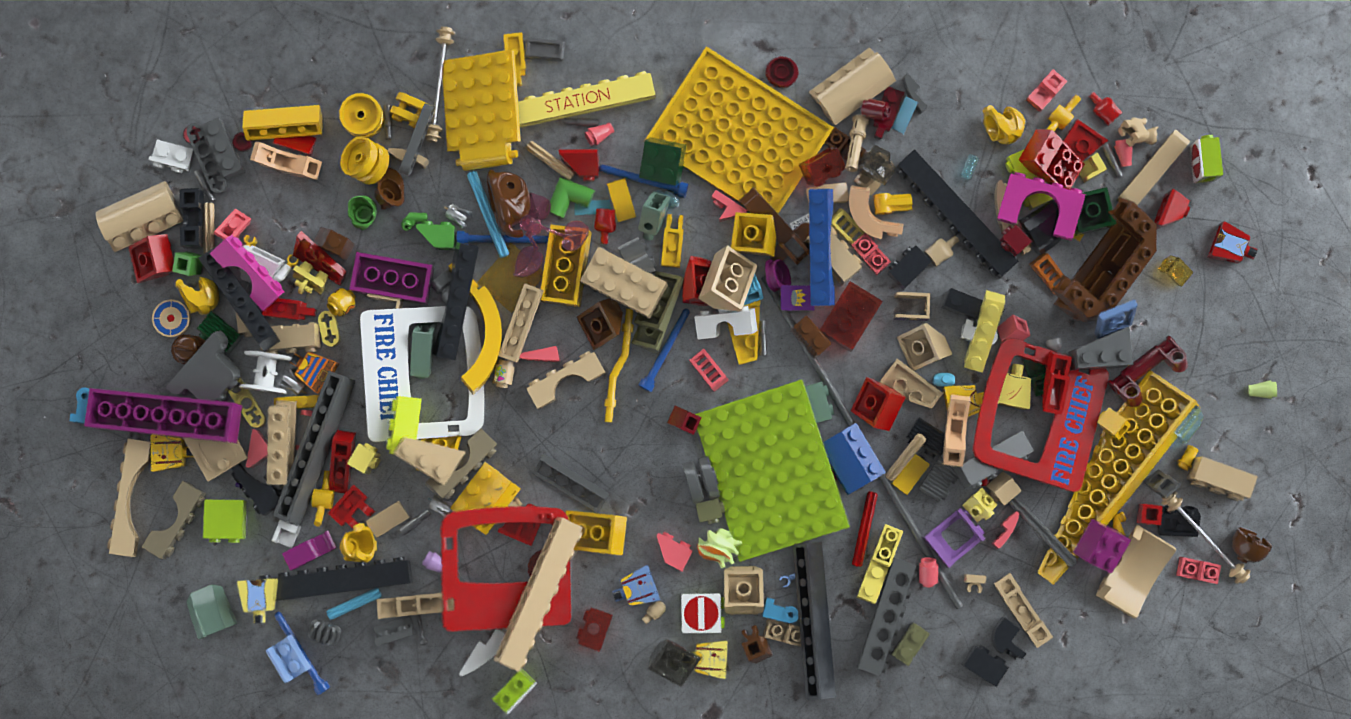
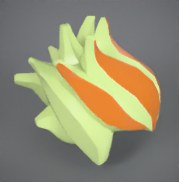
M719 528L714 533L709 530L706 542L698 538L697 548L700 556L704 559L718 562L721 568L725 567V562H729L731 565L734 563L731 553L739 555L735 546L742 544V541H737L731 537L730 531Z

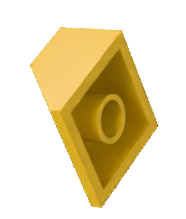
M735 212L731 248L740 254L774 256L777 237L773 215Z

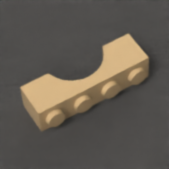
M588 351L579 356L580 360L576 362L571 360L562 365L563 369L559 371L554 369L548 372L543 380L540 381L538 378L530 382V387L526 389L537 409L539 410L555 401L556 387L564 378L578 376L591 382L606 374L595 352L590 353Z

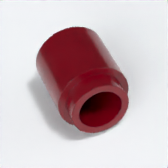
M868 99L863 101L861 107V114L871 119L884 121L891 112V107L888 106L886 101Z

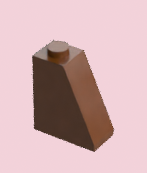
M324 227L319 229L313 241L321 249L347 261L355 246L349 238Z

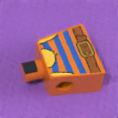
M307 352L304 358L295 353L290 360V364L298 368L294 375L319 395L328 371L335 373L339 366V363L311 352Z

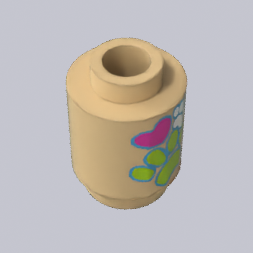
M498 360L493 378V383H497L496 387L508 388V385H512L515 369L513 367L514 362Z

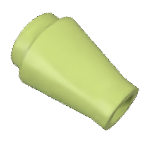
M1269 380L1248 385L1249 396L1267 399L1277 397V383Z

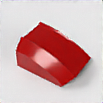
M690 256L684 275L682 303L708 306V304L699 299L712 261L706 258Z

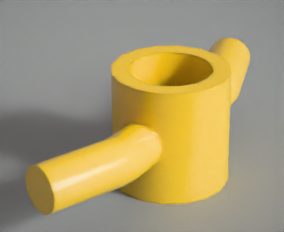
M1075 95L1065 108L1059 105L1049 116L1048 120L1052 123L1047 129L1055 131L1059 128L1063 130L1074 118L1070 112L1080 102L1081 98Z
M324 470L321 489L315 488L312 494V507L317 508L314 525L317 527L321 526L325 509L331 510L334 504L335 493L333 490H329L330 471Z

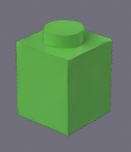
M188 251L175 253L172 272L187 276L201 274L203 264L199 257L202 255Z

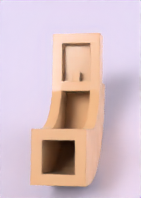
M255 142L250 158L251 161L257 162L264 167L312 180L318 179L322 165L321 161L309 156L288 153L261 142Z
M851 186L849 208L855 223L861 230L878 239H882L883 232H887L888 236L897 237L898 234L902 235L904 224L880 220L871 212L869 207L871 188Z
M951 395L945 427L943 465L963 467L970 397Z

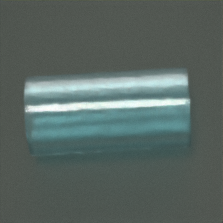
M972 154L968 155L960 175L961 177L969 180L972 179L979 157Z

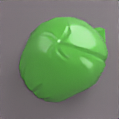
M360 195L349 200L348 217L355 228H360L363 231L375 220L377 206L370 197Z

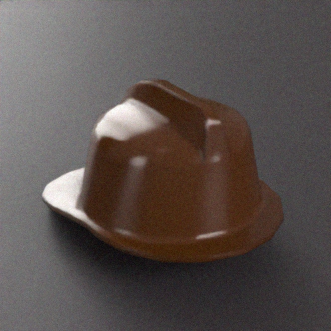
M390 167L387 168L384 176L378 181L374 192L375 199L381 205L382 210L401 206L404 203L403 179L395 169Z
M181 335L174 340L171 346L172 356L178 363L185 365L206 341L195 335Z

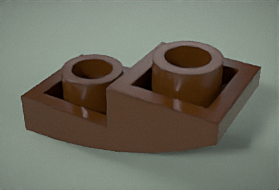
M835 127L825 141V144L847 161L851 138ZM861 147L858 163L867 153L863 147Z

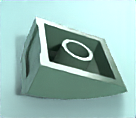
M211 584L190 593L186 602L198 640L237 624L222 586Z

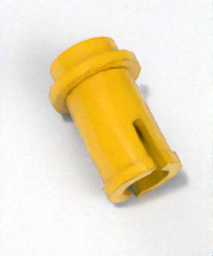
M1187 445L1181 459H1178L1179 463L1177 466L1188 471L1192 467L1191 463L1199 450L1191 445Z

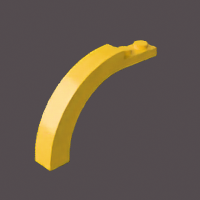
M451 263L450 265H448V270H450L451 272H452V263ZM472 279L469 296L474 300L483 317L485 340L478 359L461 376V381L473 395L486 383L497 364L502 339L501 319L496 303L485 285L479 290L477 289L479 286L474 279Z

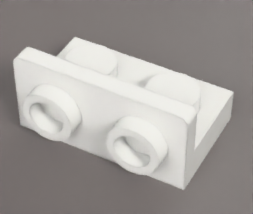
M157 140L153 155L149 156L148 160L155 167L164 169L165 166L171 167V171L182 174L183 171L189 172L194 150Z

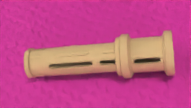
M854 115L852 118L853 127L849 133L851 142L845 169L849 172L857 171L862 141L866 138L865 129L869 119L864 115Z

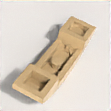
M1008 573L994 583L1009 610L1036 648L1053 638L1022 593L1021 588L1011 573Z

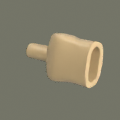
M953 236L946 242L940 238L925 250L924 253L932 260L931 263L937 267L953 255L951 248L959 242L957 236Z

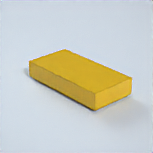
M915 454L891 484L905 495H908L930 464Z

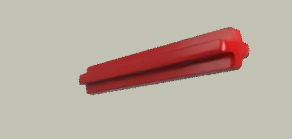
M869 491L866 496L852 560L853 566L862 567L878 496L876 492Z

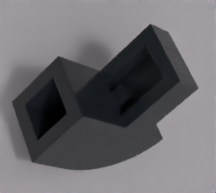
M1005 617L999 620L992 631V644L998 653L1002 654L1007 649L1006 653L1015 660L1017 657L1023 660L1027 653L1011 642L1020 631V628Z

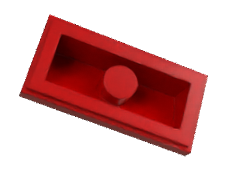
M312 136L275 138L273 143L277 146L311 156L317 138Z

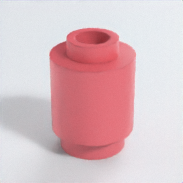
M925 557L919 563V583L923 587H933L938 583V563H936L935 558Z

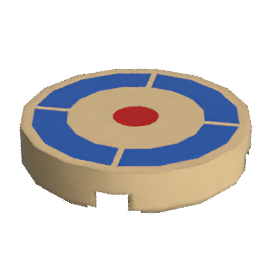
M172 299L165 300L154 309L152 323L156 331L161 335L171 338L179 337L190 327L191 314L187 306L182 302Z

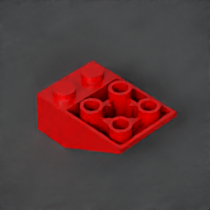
M1036 129L1019 158V161L1035 176L1045 180L1050 185L1052 183L1061 184L1064 189L1068 190L1072 188L1085 165L1051 129Z

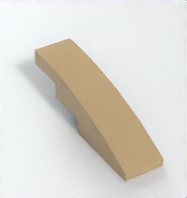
M442 593L376 599L378 619L441 613L443 611ZM447 599L448 610H454L453 599Z

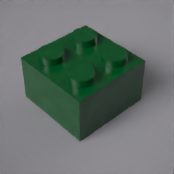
M652 137L646 139L639 178L676 186L681 182L687 145Z
M1107 187L1082 193L1086 195L1075 229V236L1112 228L1116 225V220L1109 214V211L1113 210Z

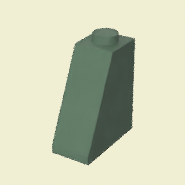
M437 322L416 324L412 332L410 376H415L418 379L429 378L432 372Z

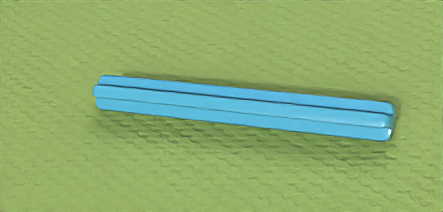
M471 171L467 173V177L500 258H504L509 255V251L476 171Z

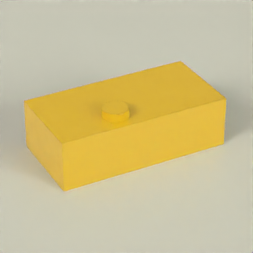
M550 224L541 290L544 291L540 301L581 308L584 284L580 280L587 269L591 231L584 228Z

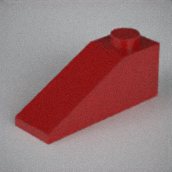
M337 430L332 439L329 490L345 494L349 489L352 466L347 463L355 451V432Z

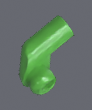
M418 212L409 213L401 222L402 229L405 231L411 230L417 222L427 221L428 215L427 213Z

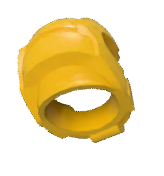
M992 105L983 108V123L992 141H998L1001 144H1012L1021 138L1025 127V118L1020 111L1006 106L1003 115H1001Z
M199 277L198 285L200 291H195L192 287L184 285L181 279H178L175 286L178 288L190 314L198 312L201 315H205L217 307L219 292L217 285L212 280Z

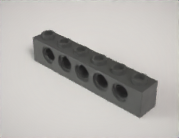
M893 558L857 665L858 669L881 676V673H885L888 662L885 660L887 654L891 655L894 643L891 642L893 636H897L900 625L897 623L899 617L903 618L906 606L903 605L905 599H909L912 592L910 583L911 580L915 581L918 569H915L916 564ZM900 574L905 577V583L901 586L895 582L896 577ZM892 593L899 595V602L896 604H892L889 600ZM890 611L893 614V620L887 623L884 621L883 615ZM880 630L887 632V638L884 641H880L877 638ZM876 648L881 650V657L879 659H873L871 656V652Z

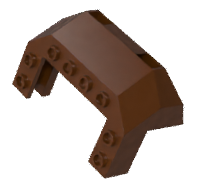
M1123 198L1117 200L1119 203L1113 210L1109 211V214L1116 220V225L1107 230L1074 277L1070 280L1067 276L1062 275V280L1056 288L1053 287L1051 290L1058 296L1054 305L1071 318L1084 323L1096 321L1100 313L1115 308L1156 253L1157 224L1133 201Z

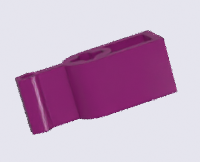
M326 531L283 552L282 555L290 571H293L337 547L330 532Z

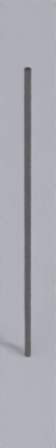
M766 275L761 277L789 327L792 328L796 325V322L789 310H781V297L779 293L770 290L766 281ZM798 341L822 383L827 385L828 392L848 427L855 424L818 359L813 358L811 352H808L806 347H803V344H801V341ZM886 474L879 477L880 481L925 557L935 558L891 482L886 478ZM938 564V579L956 609H959L963 604Z

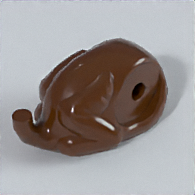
M491 169L487 175V188L497 225L509 237H523L522 229L514 230L512 226L522 223L530 212L531 200L527 185L516 174L511 172H494Z

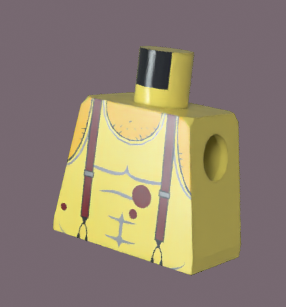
M728 641L696 644V652L684 651V663H694L695 672L726 679Z

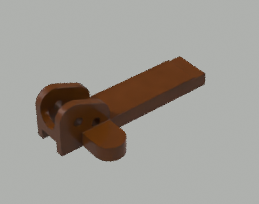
M754 187L739 199L750 213L773 215L778 244L775 246L774 256H770L771 260L780 259L783 261L789 256L798 265L804 257L810 254V248L805 244L807 237L810 235L809 222H802L793 230ZM792 237L804 250L799 257L785 244Z

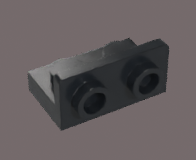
M1168 505L1162 507L1161 525L1158 528L1159 535L1198 537L1199 532L1177 509L1175 511H1167ZM1193 506L1181 507L1200 527L1201 515L1198 509Z

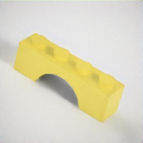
M986 290L977 326L964 358V368L983 373L1005 305V295Z

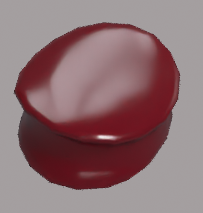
M779 56L767 64L765 73L766 78L771 84L780 88H787L796 81L799 71L797 64L792 59Z

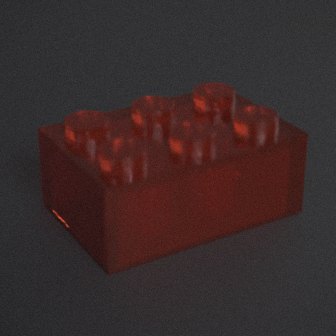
M850 281L820 331L827 338L851 352L883 301Z

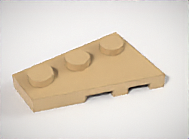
M899 359L895 360L879 381L906 397L905 400L931 409L943 395V392Z

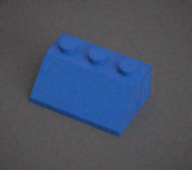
M857 423L823 442L831 469L847 495L886 473Z

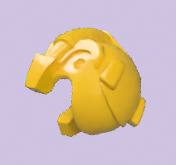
M363 523L354 525V530L346 532L340 542L341 553L344 555L345 561L369 562L372 560L375 551H377V541H375L374 535L368 526H364Z

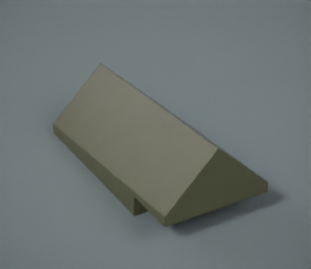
M656 271L654 276L667 282L668 286L650 319L637 313L633 323L637 324L638 328L631 343L658 355L684 278Z

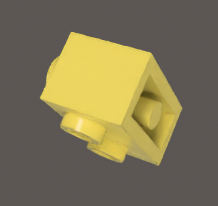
M369 443L364 445L358 444L347 464L369 475L372 469H376L380 464V454L377 453L378 449Z

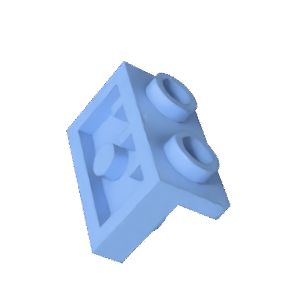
M292 634L266 649L267 655L284 683L293 680L311 668Z

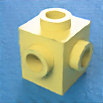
M981 488L970 496L962 506L978 523L983 518L987 520L994 514L992 510L997 506V503Z

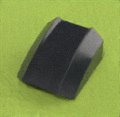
M1054 200L1049 201L1019 220L1027 236L1032 240L1031 243L1035 253L1039 255L1047 252L1062 240V238L1053 236L1059 215V209Z

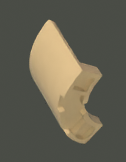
M1139 525L1128 536L1131 542L1113 573H1108L1103 578L1096 593V596L1134 619L1138 617L1142 605L1159 574L1176 552L1174 546Z

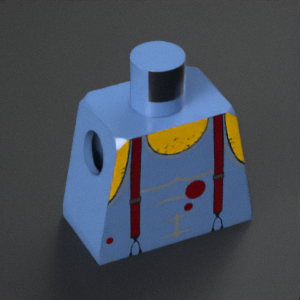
M648 565L621 579L622 588L612 591L616 602L627 598L629 606L660 600Z

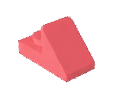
M717 190L711 196L715 206L720 209L726 208L719 222L735 219V212H748V210Z
M235 209L214 231V234L223 240L231 235L239 239L240 234L250 224L251 218Z

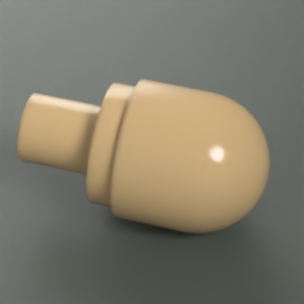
M662 601L653 602L647 608V614L642 618L644 623L648 624L652 619H659L665 613V604Z

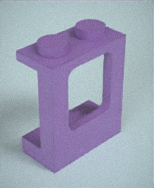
M957 509L923 537L947 568H950L965 553L985 539L983 536L984 531L978 524L975 526L971 522L972 516L966 509ZM962 519L973 532V537L957 550H953L941 534L956 520Z

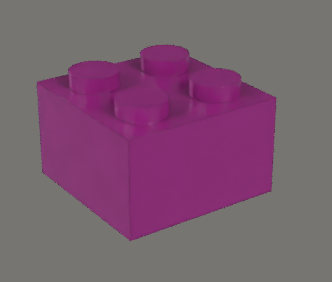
M1092 519L1073 553L1086 562L1112 574L1131 539L1117 530Z

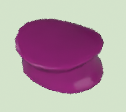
M768 259L765 263V275L770 290L776 292L780 290L782 285H791L790 271L785 262L780 259L774 261Z

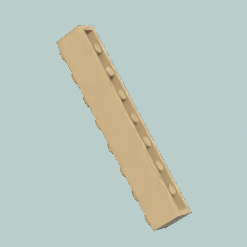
M556 517L493 661L519 672L525 666L527 653L534 646V637L542 628V619L550 610V601L552 596H555L558 591L559 580L566 573L565 567L568 560L570 561L574 555L573 549L575 544L581 539L583 527L564 518Z

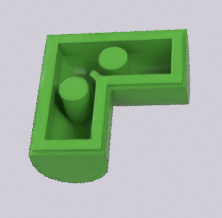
M560 177L546 212L564 219L571 202L589 208L595 190Z

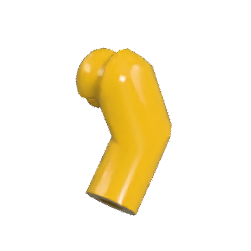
M1121 511L1113 517L1112 528L1126 536L1121 522L1127 520L1124 512Z

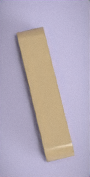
M1175 129L1116 200L1123 198L1133 201L1138 205L1190 141Z

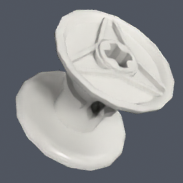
M244 351L247 356L258 359L256 369L253 370L255 373L254 385L240 384L239 388L287 394L286 390L275 388L273 385L274 378L278 374L275 372L277 361H290L292 357L273 353Z

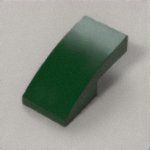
M1021 358L1027 377L1031 378V387L1035 396L1042 395L1046 373L1045 365Z

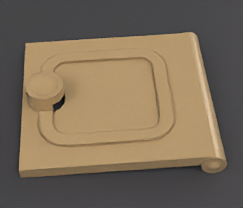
M183 438L208 482L248 458L239 441L235 444Z

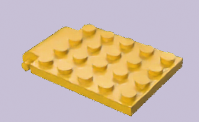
M510 49L444 60L442 78L447 152L460 151V158L455 160L456 166H461L464 171L512 164V158H517L518 152L517 150L511 151V143L520 141L514 50Z

